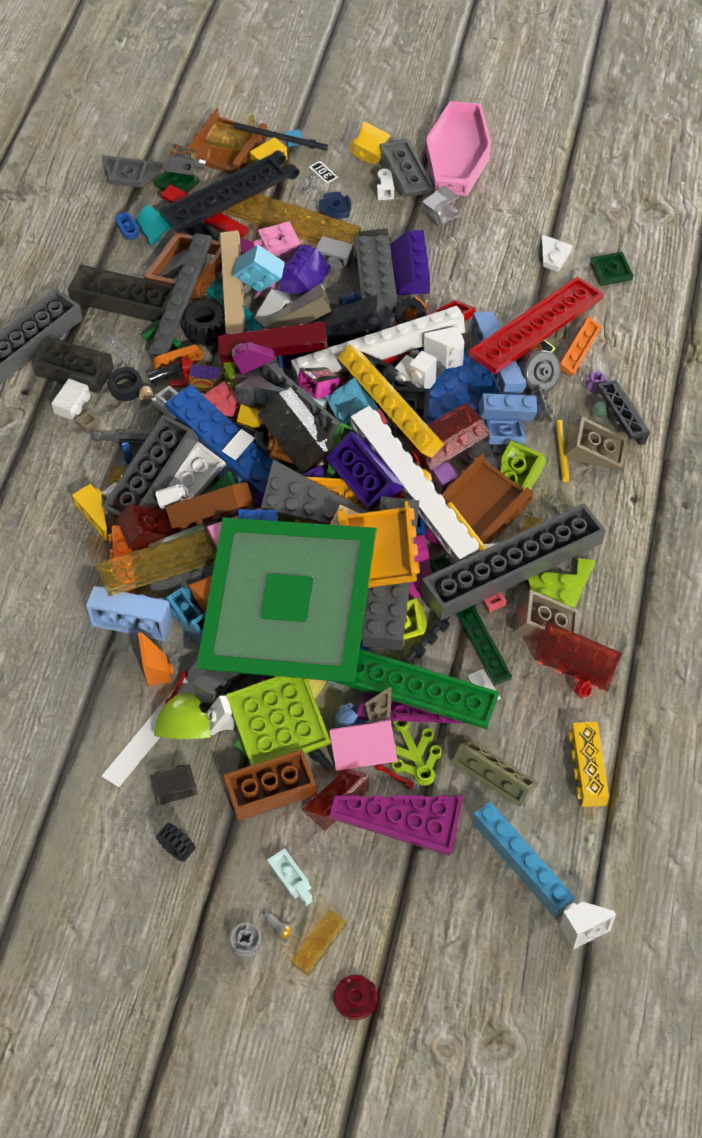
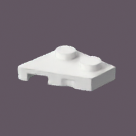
M543 235L541 241L543 267L559 272L572 251V245Z

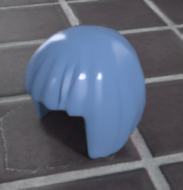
M351 703L341 705L335 714L336 728L366 724L368 720L356 719L359 707Z

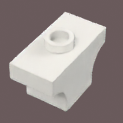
M169 385L152 398V404L167 417L179 422L164 407L165 402L178 394Z
M219 696L206 712L211 735H215L223 730H233L236 726L227 696Z

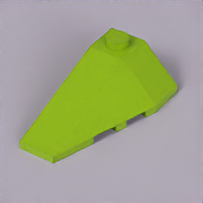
M511 440L502 455L500 472L521 488L525 489L528 487L531 489L547 462L544 454Z

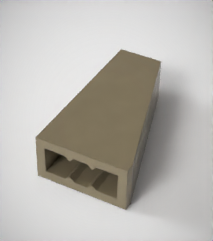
M321 284L267 318V326L265 328L274 329L279 326L288 327L296 324H308L331 312L329 299Z

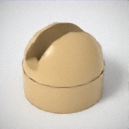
M142 386L139 390V399L142 401L152 400V389L149 386Z

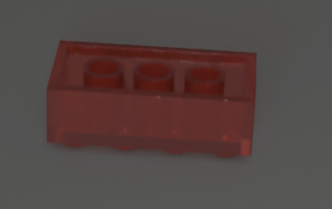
M464 403L427 425L444 444L432 458L421 453L408 437L406 439L421 469L432 470L489 436L490 433L482 417L468 403Z
M547 622L536 650L535 660L544 666L548 665L555 668L560 673L571 675L578 681L581 679L589 680L595 688L608 692L617 675L622 653L551 622Z

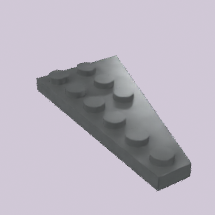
M272 362L265 364L261 373L262 377L275 386L287 389L290 406L283 409L316 457L323 456L340 422Z
M273 460L261 510H275L278 516L330 525L340 505L360 514L369 513V511Z

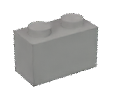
M322 236L316 247L330 266L344 270L348 269L354 257V244Z

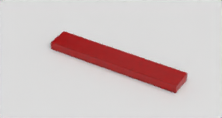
M170 185L161 193V199L172 204L189 194ZM221 212L203 221L220 232L238 230L240 238H243L249 232L248 227Z

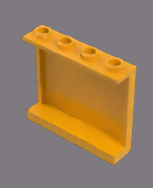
M408 501L405 502L404 508L347 515L346 510L338 511L339 525L377 528L369 588L417 581V574L420 573L419 563L415 562L418 548L417 544H414L413 538L416 537V528L412 526L415 514L414 509L409 507Z

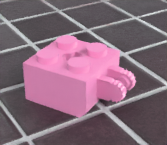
M290 221L259 229V240L253 241L254 246H261L284 261V263L291 259L301 245Z

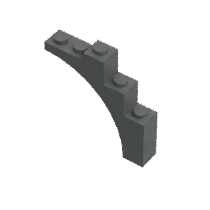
M276 356L275 360L271 361L274 365L277 363ZM235 363L237 372L235 374L237 383L235 390L238 403L250 406L260 403L285 409L290 406L287 389L275 386L262 377L261 373L265 365L242 374Z

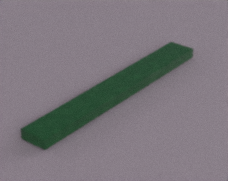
M446 554L429 560L433 573L452 565ZM470 606L456 613L455 615L493 686L512 680V675L475 606Z

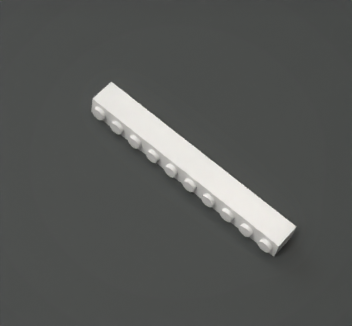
M458 306L451 307L293 359L291 363L294 377L298 383L300 368L326 367L336 375L349 371L337 358L349 344L368 355L383 360L424 346V333L457 326L460 332L464 333V316Z
M368 406L351 416V426L355 432L365 439L404 485L401 492L406 499L420 500L419 516L454 562L457 563L478 553L479 544L474 537H470L466 526L457 520L454 510L452 508L449 509L445 504L443 496L436 493L433 483L430 480H426L422 469L413 463L410 453L403 450L399 439L393 437L389 426L383 424L379 413L376 410L373 411Z

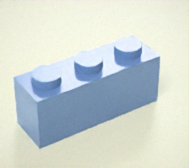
M483 393L478 403L479 420L521 419L522 421L532 422L537 414L536 396Z

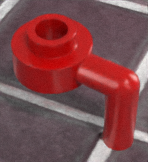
M189 357L182 358L183 380L169 381L172 388L188 387L191 384L190 371L193 368V361H189Z

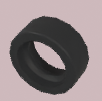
M130 367L116 369L108 378V386L112 397L120 401L136 399L139 396L140 388L143 386L139 372ZM124 379L136 382L134 386L128 389L115 387L119 381Z

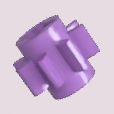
M599 371L590 372L589 377L585 380V384L588 385L587 390L594 394L599 393L597 385L608 382L605 380L606 375Z

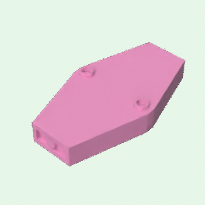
M450 101L428 134L426 155L435 188L434 191L445 186L456 195L467 196L488 163L491 140L481 104Z

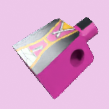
M326 367L300 368L298 385L315 399L327 397L336 391L339 385L344 383L342 374L336 375Z

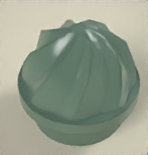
M599 400L592 404L591 412L594 416L603 418V416L608 415L606 401Z

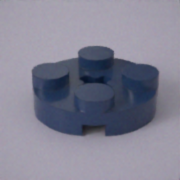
M341 192L326 193L323 199L319 201V211L327 221L348 218L352 209L351 199L347 195L346 197L341 195Z

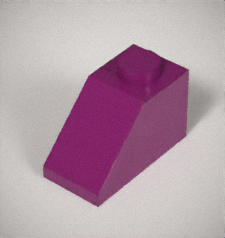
M251 342L240 343L232 349V357L242 374L275 360L273 349Z

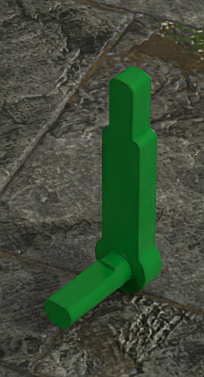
M160 320L154 322L155 326L142 335L145 341L156 334ZM174 337L172 345L177 350L184 348Z

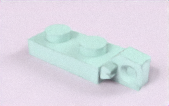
M286 849L267 859L268 865L294 899L299 897L305 906L313 902L312 895L308 891L311 889L308 879Z

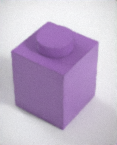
M448 461L437 464L431 470L432 481L441 494L445 492L446 487L450 483H453L458 478V475Z

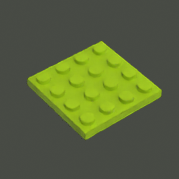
M274 677L226 694L251 766L303 749L305 754L331 744L308 679Z

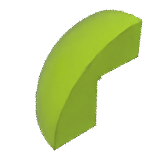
M190 692L181 693L172 698L163 707L157 718L154 736L171 739L210 738L211 731L207 713H202L199 708L201 701Z

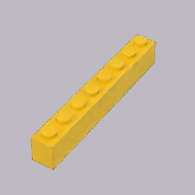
M349 344L337 358L419 451L432 458L444 445L443 442L364 354Z

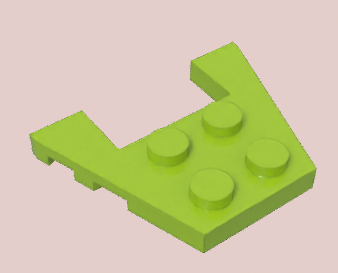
M578 558L577 575L542 572L527 579L529 590L531 589L575 608L594 568L595 560Z

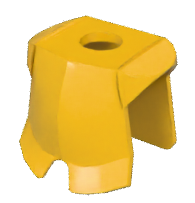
M363 122L358 137L349 144L350 152L364 162L377 164L381 153L379 145L385 143L390 135L367 122Z

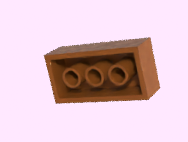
M241 483L166 506L172 529L179 527L180 530L215 521V519L231 516L234 513H238V510H248L247 506L254 505L248 483Z
M303 749L223 775L225 787L237 822L317 795L316 783Z

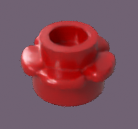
M579 680L574 688V693L581 699L588 697L592 692L591 682L589 680Z

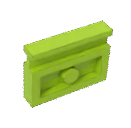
M223 363L226 372H223L228 385L236 392V373L231 363Z

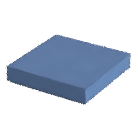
M487 419L485 421L489 444L509 445L511 440L521 445L526 444L521 419Z

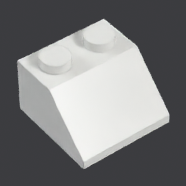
M458 326L424 333L423 352L437 358V361H441V364L446 369L463 365L464 340Z
M581 902L577 905L572 903L564 909L560 929L574 950L611 931L616 914L613 910L586 902Z

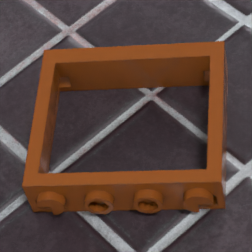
M175 233L143 276L150 290L167 294L172 293L177 280L161 277L159 274L173 256L182 252L184 248L190 247L194 236ZM212 240L207 253L214 256L196 280L189 299L200 301L222 271L221 242Z

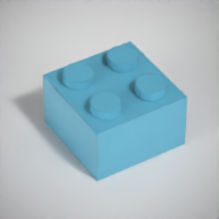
M256 245L236 259L233 276L254 290L261 292L282 278L284 261L261 246Z
M355 377L326 397L337 420L352 427L351 416L368 406L373 411L378 409L372 396Z

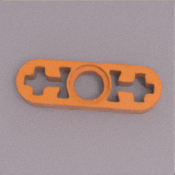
M191 345L159 355L153 359L152 363L155 370L162 368L161 366L166 367L176 362H180L182 365V358L189 357V361L194 363L202 359L203 352L199 345Z

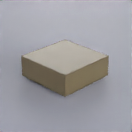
M89 410L75 419V423L86 433H89L101 424L100 419Z

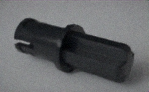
M176 362L166 367L161 366L162 368L147 373L151 384L181 372L183 367L180 362Z

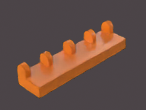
M590 316L583 320L581 327L576 332L574 339L568 345V349L562 355L559 362L561 371H564L570 377L575 374L602 328Z

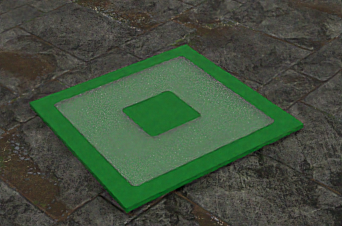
M222 518L196 669L355 683L377 528Z

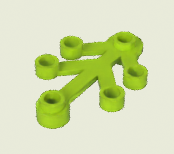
M393 721L394 729L401 733L408 748L406 750L395 745L397 755L413 761L416 766L404 764L401 759H398V761L392 762L393 772H405L413 775L418 784L423 786L430 785L435 779L433 767L436 760L442 756V749L438 745H433L430 748V756L426 764H424L422 756L428 743L434 739V731L430 728L424 729L422 731V738L418 747H416L408 730L409 721ZM403 723L405 726H398V724ZM426 733L431 734L430 737H426V736H424V735H425ZM437 750L439 753L433 754L432 751ZM395 764H400L401 767H400V768H396L394 765H395ZM426 774L428 778H422L421 776Z

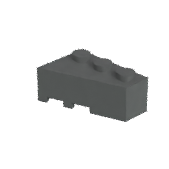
M206 670L193 683L194 694L201 701L199 705L209 710L219 696H226V694L232 693L246 674Z

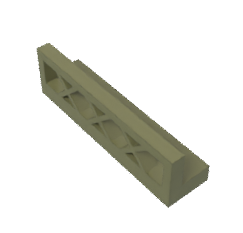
M471 739L459 746L452 760L454 764L520 807L525 803L529 793L538 785L536 781Z

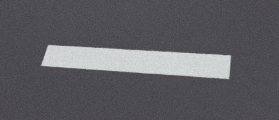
M197 661L188 671V677L184 678L175 696L185 692L194 694L193 683L206 671L196 669ZM173 689V690L171 691V693L166 697V699L170 698V696H171L172 692L174 691V689ZM165 700L103 773V778L120 787L160 737L154 736L155 724L161 710L166 705Z

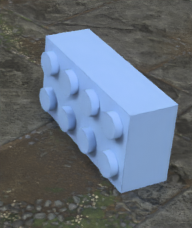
M94 586L86 604L91 624L95 627L138 635V633L142 632L148 638L166 641L173 624L169 601L162 598L155 599L143 594L135 595L123 590L116 591L104 586Z

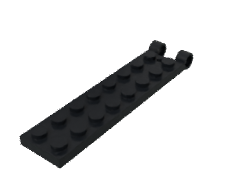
M277 150L272 155L160 209V215L175 232L180 233L288 178L291 180L296 179L300 174V170L294 164H290L285 169H282L280 166L285 163L286 156L280 150Z

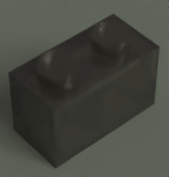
M190 764L178 765L174 769L160 770L150 775L157 806L198 795Z

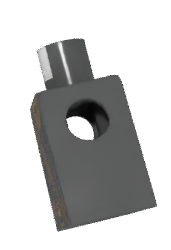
M173 144L167 171L193 175L195 168L204 170L206 161L197 159L198 152L196 150Z

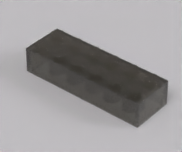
M80 265L68 287L70 299L79 305L156 322L157 320L161 321L174 286Z

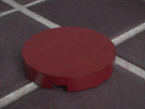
M362 975L344 977L334 990L336 1010L349 1020L367 1018L374 1012L378 1004V992L375 984Z

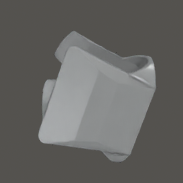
M445 186L440 187L422 201L427 217L438 226L458 216H464V214L457 213L458 210L450 204V202L458 199L459 196Z

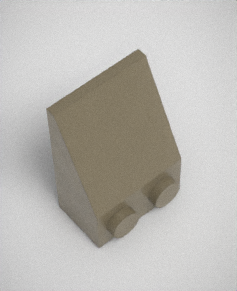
M582 416L570 426L565 456L580 463L621 470L624 464L628 438Z
M530 589L517 599L514 632L529 639L575 645L579 610Z

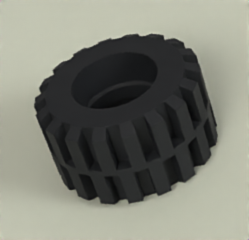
M204 299L200 300V302L195 301L193 302L194 304H189L182 316L187 339L192 343L195 342L196 345L202 344V346H206V344L213 345L215 342L218 343V336L226 334L225 310L221 304L218 305L216 301H204Z

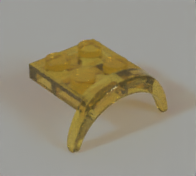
M251 114L248 125L254 127V115ZM215 122L205 138V144L226 148L227 150L241 151L253 133L234 129V125Z

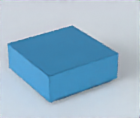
M299 129L284 132L286 135L303 138ZM287 142L288 147L300 145V144H295V143Z

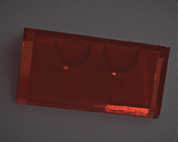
M345 769L302 810L326 831L336 821L328 818L334 796L362 797L369 790L368 775Z

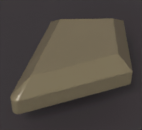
M391 687L365 703L370 723L390 719Z

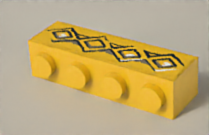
M598 722L573 723L572 730L568 731L569 743H573L571 760L576 764L573 772L574 780H578L579 787H576L577 799H581L582 807L607 806L609 792Z

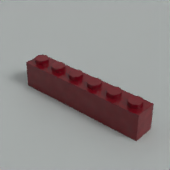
M317 321L311 324H296L288 327L279 326L274 329H260L251 332L243 331L241 333H227L218 336L219 354L222 364L235 362L232 357V349L240 343L251 342L273 349L275 356L319 351L328 348L325 322Z

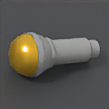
M268 912L264 915L266 921L276 929L280 938L287 939L292 933L290 925L281 923Z

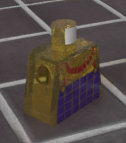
M190 364L189 385L192 384L204 395L225 381L224 368Z

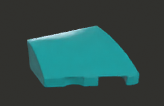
M150 205L145 206L136 218V223L142 229V234L147 236L150 246L160 241L161 236L172 228L160 213Z

